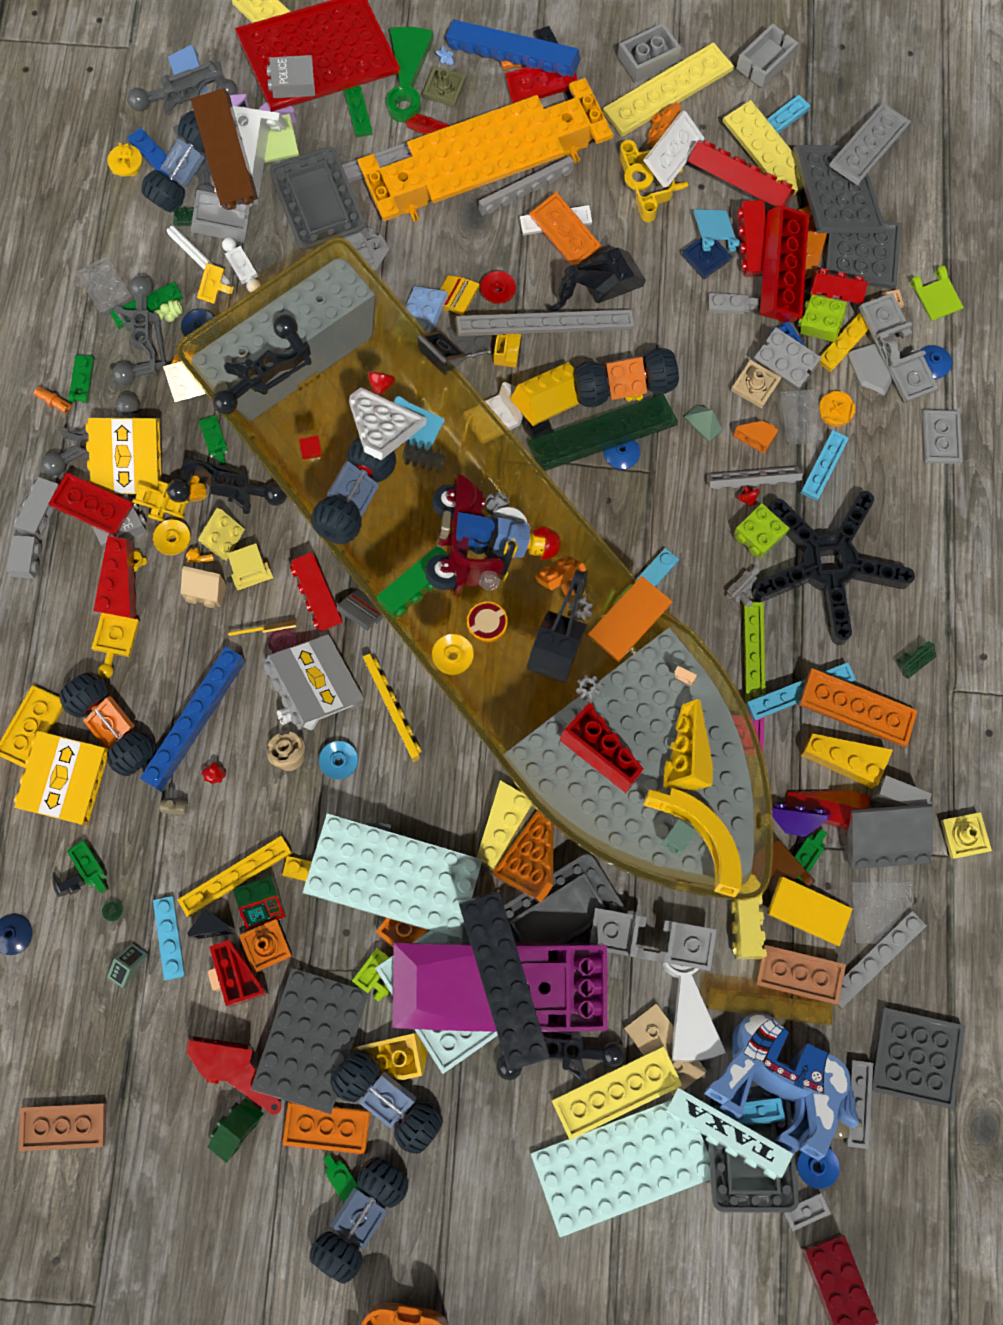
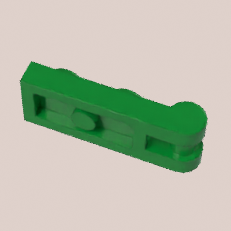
M75 355L70 392L68 393V401L70 403H76V401L89 403L95 361L93 356Z

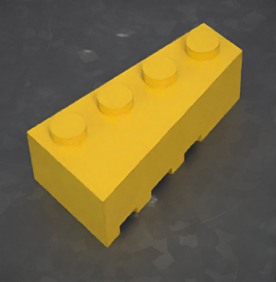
M812 734L808 738L801 756L873 789L879 784L893 750Z

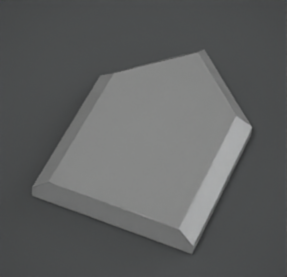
M873 344L849 352L847 356L860 386L866 389L870 388L878 392V394L885 396L893 378L877 345Z

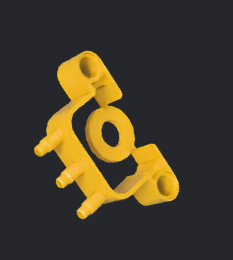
M625 140L621 143L619 155L625 172V182L627 186L636 191L635 203L642 220L652 222L656 218L658 204L669 201L673 196V192L688 187V182L675 184L673 179L668 186L669 189L651 193L647 197L640 196L639 190L649 188L654 178L652 171L643 161L651 150L638 152L635 142ZM636 172H642L646 178L642 182H637L632 178V175Z

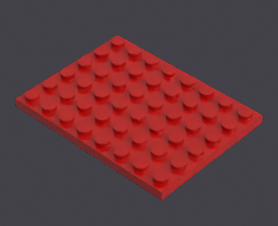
M329 0L235 28V33L271 112L398 74L400 71L397 60L368 0ZM312 55L315 96L273 98V92L269 91L268 80L271 79V76L268 77L267 65H270V58Z

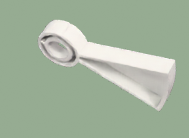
M669 941L664 946L663 952H667ZM662 962L668 974L679 978L671 1061H702L725 1054L724 1047L692 977L698 971V968Z

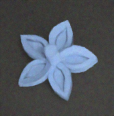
M443 45L441 51L438 50L436 53L441 57V64L446 62V64L452 66L453 60L451 57L453 52H447Z

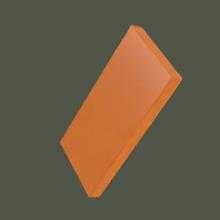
M557 191L529 213V216L570 265H580L602 246Z
M641 576L588 633V636L620 662L672 605L673 601Z
M288 1102L282 1145L366 1154L371 1112L368 1110L333 1107L330 1115Z

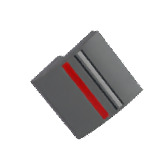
M359 590L351 593L337 606V610L367 631L375 623L378 624L387 614L380 604Z

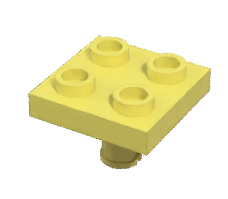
M216 508L198 541L219 558L227 561L229 558L227 553L233 551L245 529L222 509Z
M981 812L941 820L951 860L992 851Z

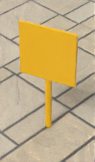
M297 620L229 632L228 635L232 636L261 630L264 633L296 627Z

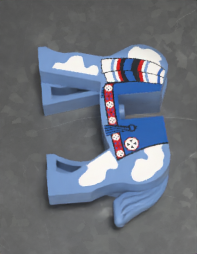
M752 1013L746 1016L733 1031V1061L722 1072L720 1079L712 1082L707 1087L704 1094L721 1103L718 1111L735 1121L743 1114L752 1081L768 1092L794 1102L795 1113L793 1121L785 1132L776 1137L774 1143L793 1154L801 1150L819 1161L827 1154L838 1127L837 1120L851 1128H856L859 1125L855 1096L850 1085L848 1069L838 1058L808 1043L794 1055L790 1066L783 1062H777L776 1060L789 1032L772 1016L765 1013ZM810 1133L809 1138L804 1142L807 1135Z

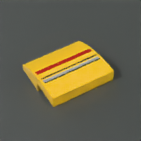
M448 275L440 289L448 294L442 310L447 313L450 310L464 316L480 288L479 283Z

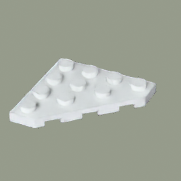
M359 388L350 395L349 403L364 452L380 460L384 459L426 425L427 418L363 388Z

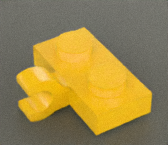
M206 263L197 298L216 304L219 290L228 294L233 293L234 286L221 283L225 268Z

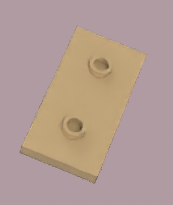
M655 1004L626 1026L624 1030L643 1056L664 1046L671 1060L674 1026L660 1007ZM671 1061L683 1085L678 1087L681 1090L686 1089L707 1072L700 1061ZM678 1088L670 1091L673 1096Z

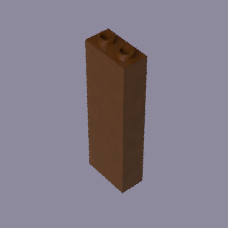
M223 88L191 98L220 205L224 209L233 210L237 208V205L254 203V200L258 199L229 93Z

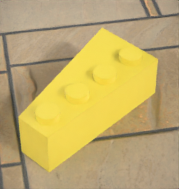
M501 780L477 858L482 859L481 864L492 871L496 869L534 805L533 799Z
M750 876L749 880L741 886V890L734 897V901H731V913L735 916V922H732L731 925L732 934H735V942L732 943V953L736 954V959H762L767 957L766 949H762L766 940L765 931L760 927V925H763L764 920L763 910L759 909V905H762L761 876Z

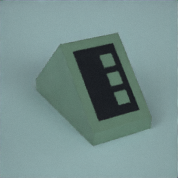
M131 943L114 958L107 977L124 989L148 954Z

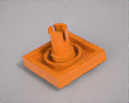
M675 102L653 116V123L648 133V146L651 148L655 146L679 115L682 105Z
M564 556L558 559L555 565L541 569L540 573L535 577L539 584L551 591L560 586L566 597L572 583L570 579L574 577L576 570L584 572L586 568L582 562L570 556ZM572 590L570 597L575 594L574 590Z
M277 919L239 935L253 973L260 972L292 957Z

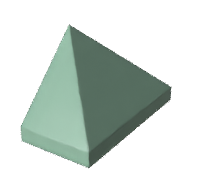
M697 405L684 416L708 443L723 431L712 409Z

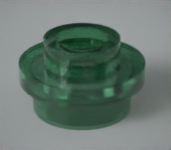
M116 901L107 902L102 909L103 917L112 922L118 920L123 913L122 906ZM114 907L115 912L110 915L109 909Z

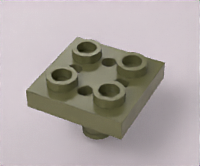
M433 66L423 91V98L456 107L466 81V75Z

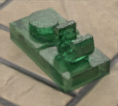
M174 207V226H192L194 207Z
M928 641L923 646H920L912 656L905 653V661L897 659L898 666L902 668L903 676L909 679L936 658L935 645Z

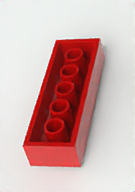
M697 141L688 162L775 207L779 205L788 206L796 191L792 189V184L781 180V182L777 181L778 177L769 172L761 173L762 169L753 164L747 166L746 160L738 156L732 158L730 157L731 153L719 148L716 150V145L709 141Z
M779 205L767 211L760 316L781 322L789 321L790 323L802 318L809 227L808 213L784 205Z

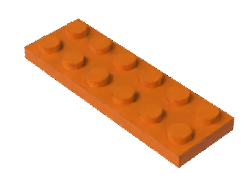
M813 668L808 671L798 703L801 707L902 747L908 746L918 711Z

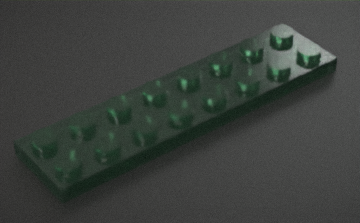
M664 394L528 440L527 443L541 473L677 426L678 420Z

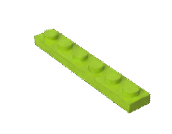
M753 602L750 607H746L743 604L745 703L766 695L763 602ZM745 705V714H749V711Z

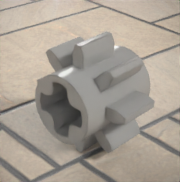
M501 492L494 493L493 495L490 494L486 498V511L491 515L499 508L508 507L510 502L508 497Z
M586 597L580 600L579 608L583 612L578 610L576 619L582 620L583 623H585L586 616H592V612L589 611L592 608V603L587 604ZM568 603V608L572 609L574 603ZM572 610L568 611V616H571Z
M585 675V679L577 681L580 688L576 689L578 694H582L581 698L583 701L590 698L594 702L596 696H601L599 689L603 685L597 683L598 679L596 676L591 679ZM592 685L591 691L588 692V686Z

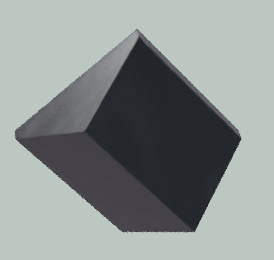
M441 330L419 334L417 337L419 351L445 376L467 357Z
M205 909L187 933L188 937L199 940L235 934L236 930L216 914Z

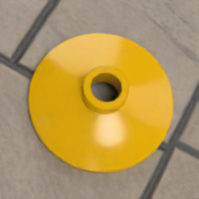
M166 520L160 523L153 533V543L160 553L170 556L183 552L188 547L191 539L188 527L179 520ZM171 538H176V541L170 542Z
M449 634L441 637L435 643L432 650V659L435 666L441 672L449 675L460 674L471 665L473 661V648L470 642L463 636ZM450 654H456V659H450Z

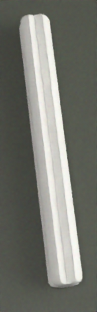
M171 225L167 229L168 235L204 270L206 263L212 264L175 226ZM223 275L221 283L230 285L229 279Z

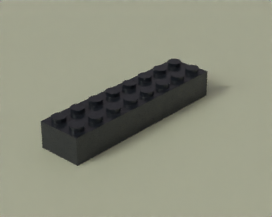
M497 890L459 902L508 1071L550 1059L500 891Z

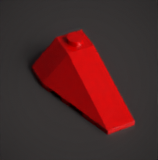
M851 790L788 792L785 801L786 807L794 808V805L806 806L808 810L824 808L826 812L832 813L831 817L824 823L845 830L849 829L851 810L870 809L869 796Z

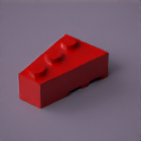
M227 940L209 946L225 1006L232 1007L269 994L232 941Z

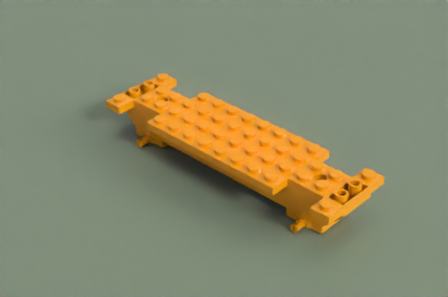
M586 78L569 83L573 99L546 109L543 108L536 95L407 141V147L412 157L380 168L374 154L357 159L366 185L383 222L398 217L401 214L409 213L412 221L416 222V220L420 219L416 211L428 205L429 200H432L434 204L558 159L564 155H571L574 163L576 161L578 163L580 158L577 152L588 147V143L593 138L596 144L613 139V133Z

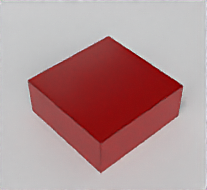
M318 435L299 439L303 460L322 457Z

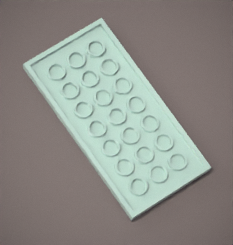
M327 814L303 893L460 939L465 923L459 902L472 898L482 859Z
M671 1100L590 1130L571 1140L567 1139L530 1153L560 1238L710 1180L709 1154L701 1133L699 1132L696 1135L686 1129L688 1125L680 1121L677 1124L668 1118L669 1114L666 1113V1110Z

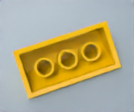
M567 362L518 384L510 400L533 426L580 404L574 384V367Z

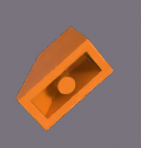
M758 421L737 426L733 437L765 454L779 429L771 423Z

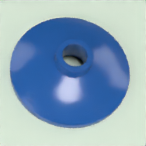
M929 345L921 349V351L925 350L926 352L924 358L934 379L942 378L949 373L952 367V359L944 348Z
M616 435L606 442L603 454L610 466L623 470L631 468L637 463L640 456V448L638 443L630 436ZM619 448H625V451H620Z
M830 1148L826 1156L819 1161L802 1151L797 1161V1170L800 1178L808 1186L824 1189L836 1181L840 1165L837 1156ZM815 1162H819L820 1168L818 1170H815L813 1167Z

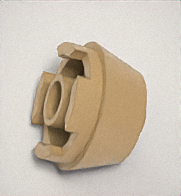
M293 732L284 735L277 734L268 743L267 756L269 762L284 771H293L299 768L305 759L304 741Z

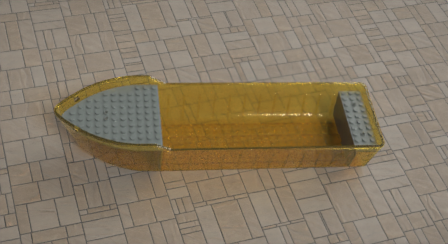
M341 237L329 239L184 337L178 343L176 354L180 362L210 400L213 401L216 392L222 389L231 390L242 380L236 375L225 372L224 364L226 362L231 364L244 363L246 359H251L254 362L267 350L275 354H290L294 352L288 340L281 339L275 334L273 324L275 319L283 314L291 315L297 321L298 336L304 345L309 344L311 355L309 357L311 358V365H306L291 374L290 377L269 389L266 395L249 389L238 399L237 408L234 412L222 415L312 528L311 516L314 507L319 501L329 497L327 495L344 463L347 462V452L350 444L360 437L349 403L351 394L359 388H363L393 403L395 398L399 396L417 407L444 418L445 421L429 453L406 443H402L394 450L396 454L395 469L387 479L377 482L379 487L362 516V526L354 540L347 544H335L320 535L319 537L467 721L530 803L571 841L597 858L624 872L667 888L718 899L738 901L755 899L764 893L770 881L773 858V820L769 778L755 726L732 679L698 635L666 611L620 662L588 636V633L635 584L636 578L461 372L455 367L445 376L419 351L417 337L419 334L427 332L348 240ZM267 363L265 366L271 367V366H273L274 364H273V363ZM292 369L279 372V373H278L276 376H274L270 381L274 380L275 378L279 377V376L282 375L283 373H285V372H287V371H290V370H292ZM374 371L392 375L395 377V381L384 394L373 392V388L369 383L368 372ZM253 375L251 379H257L259 376ZM318 435L322 457L303 460L299 439ZM458 473L476 484L483 491V497L485 498L490 494L493 495L498 492L506 495L510 501L508 507L516 508L524 514L530 531L536 527L545 526L557 532L561 538L560 551L551 559L540 560L539 556L530 555L526 550L524 557H515L511 560L508 576L505 581L498 580L489 585L466 586L456 596L453 595L452 589L440 590L435 588L433 591L428 590L423 595V599L419 603H413L408 607L406 614L400 618L397 617L393 620L377 601L376 596L437 545L438 531L442 528L443 517L438 515L433 509L432 498L439 487L454 485ZM485 503L484 510L482 509L481 513H484L485 517L489 518L491 515L486 511L487 503ZM445 546L444 548L441 547L445 552H447V546ZM468 550L467 558L484 559L486 557L485 553L476 554ZM570 556L582 562L588 570L587 585L584 593L581 595V599L583 600L586 597L587 604L592 603V608L589 609L592 612V616L585 617L587 628L565 684L529 671L526 667L534 641L547 611L558 614L566 598L560 586L551 591L539 584L535 576L544 567H551L557 563L558 559ZM576 594L569 597L562 613L563 616L570 618L567 614L572 609L568 608V603H574ZM493 602L505 610L507 628L500 639L493 642L479 641L469 633L467 616L476 604ZM449 634L463 636L470 642L473 648V661L467 670L456 675L441 672L435 666L432 659V650L435 643L441 637ZM450 654L449 656L452 660L457 657L456 654ZM677 666L697 675L694 686L675 678ZM585 675L591 679L596 676L598 679L597 683L603 685L599 689L601 696H596L594 702L590 698L583 701L581 698L582 694H578L576 689L580 688L577 681L585 679ZM592 685L588 686V692L591 691ZM696 699L701 700L713 762L712 786L699 790H677L683 791L705 804L720 818L730 832L736 844L742 868L741 890L736 897L714 892L715 867L708 846L698 832H696L681 856L678 857L665 848L662 843L680 818L664 811L643 806L649 789L660 790L667 795L671 790L663 787L664 767L666 761H670L673 750L670 749L671 742H675L677 737L676 725L682 704ZM589 702L594 706L595 712L606 721L605 724L611 732H615L619 737V741L624 748L627 747L644 768L639 779L627 793H624L560 741L564 729Z

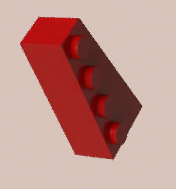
M764 200L743 201L737 209L740 254H742L741 270L744 271L745 277L763 276L766 237Z
M107 536L93 611L137 619V612H135L136 595L134 593L135 576L133 574V541Z
M311 552L292 560V566L289 568L293 577L297 576L300 581L297 586L301 595L305 594L308 601H305L308 611H313L315 618L312 621L316 630L321 629V632L343 624L313 553Z
M589 702L564 729L560 741L624 793H627L639 779L644 768L627 747L624 748L619 741V737L615 732H611L605 724L606 721L595 712L594 706Z

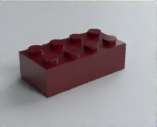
M838 1233L801 1247L829 1325L879 1324L845 1235Z

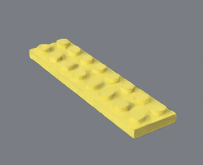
M713 42L603 108L602 112L623 137L650 121L656 113L661 112L667 106L675 102L680 103L733 71L734 66Z

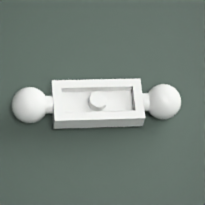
M225 238L222 242V247L227 251L225 256L242 285L247 283L246 287L249 292L257 293L261 288V284L257 279H254L258 277L255 269L241 246L236 248L234 239Z

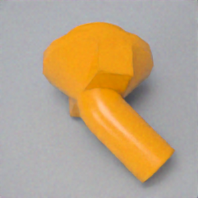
M198 547L195 549L191 548L186 554L188 564L213 561L212 554L200 556Z

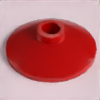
M494 271L483 278L480 289L487 301L494 304H503L511 300L515 295L516 283L508 273Z

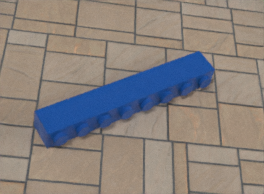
M454 19L446 35L449 47L454 50L496 58L499 61H508L516 65L521 64L532 69H542L546 72H554L562 76L574 77L581 60L578 48Z
M227 647L224 648L141 775L140 779L160 792L163 791L245 664V660L241 655Z

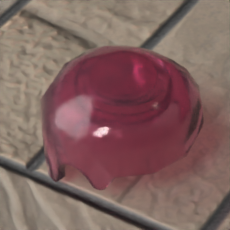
M281 629L272 631L268 637L267 645L273 654L298 645L299 640L291 630Z

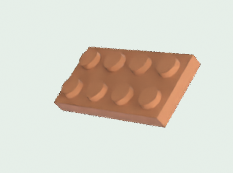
M768 945L764 946V949L767 951V957L761 960L756 986L838 1006L846 964Z
M106 1103L20 1108L19 1151L105 1147Z

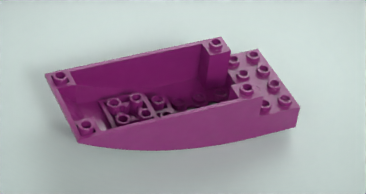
M557 941L515 942L542 1032L607 1031V945L602 943H559ZM470 942L394 943L393 1028L497 1032ZM540 983H549L550 990L547 994L539 992L538 987Z

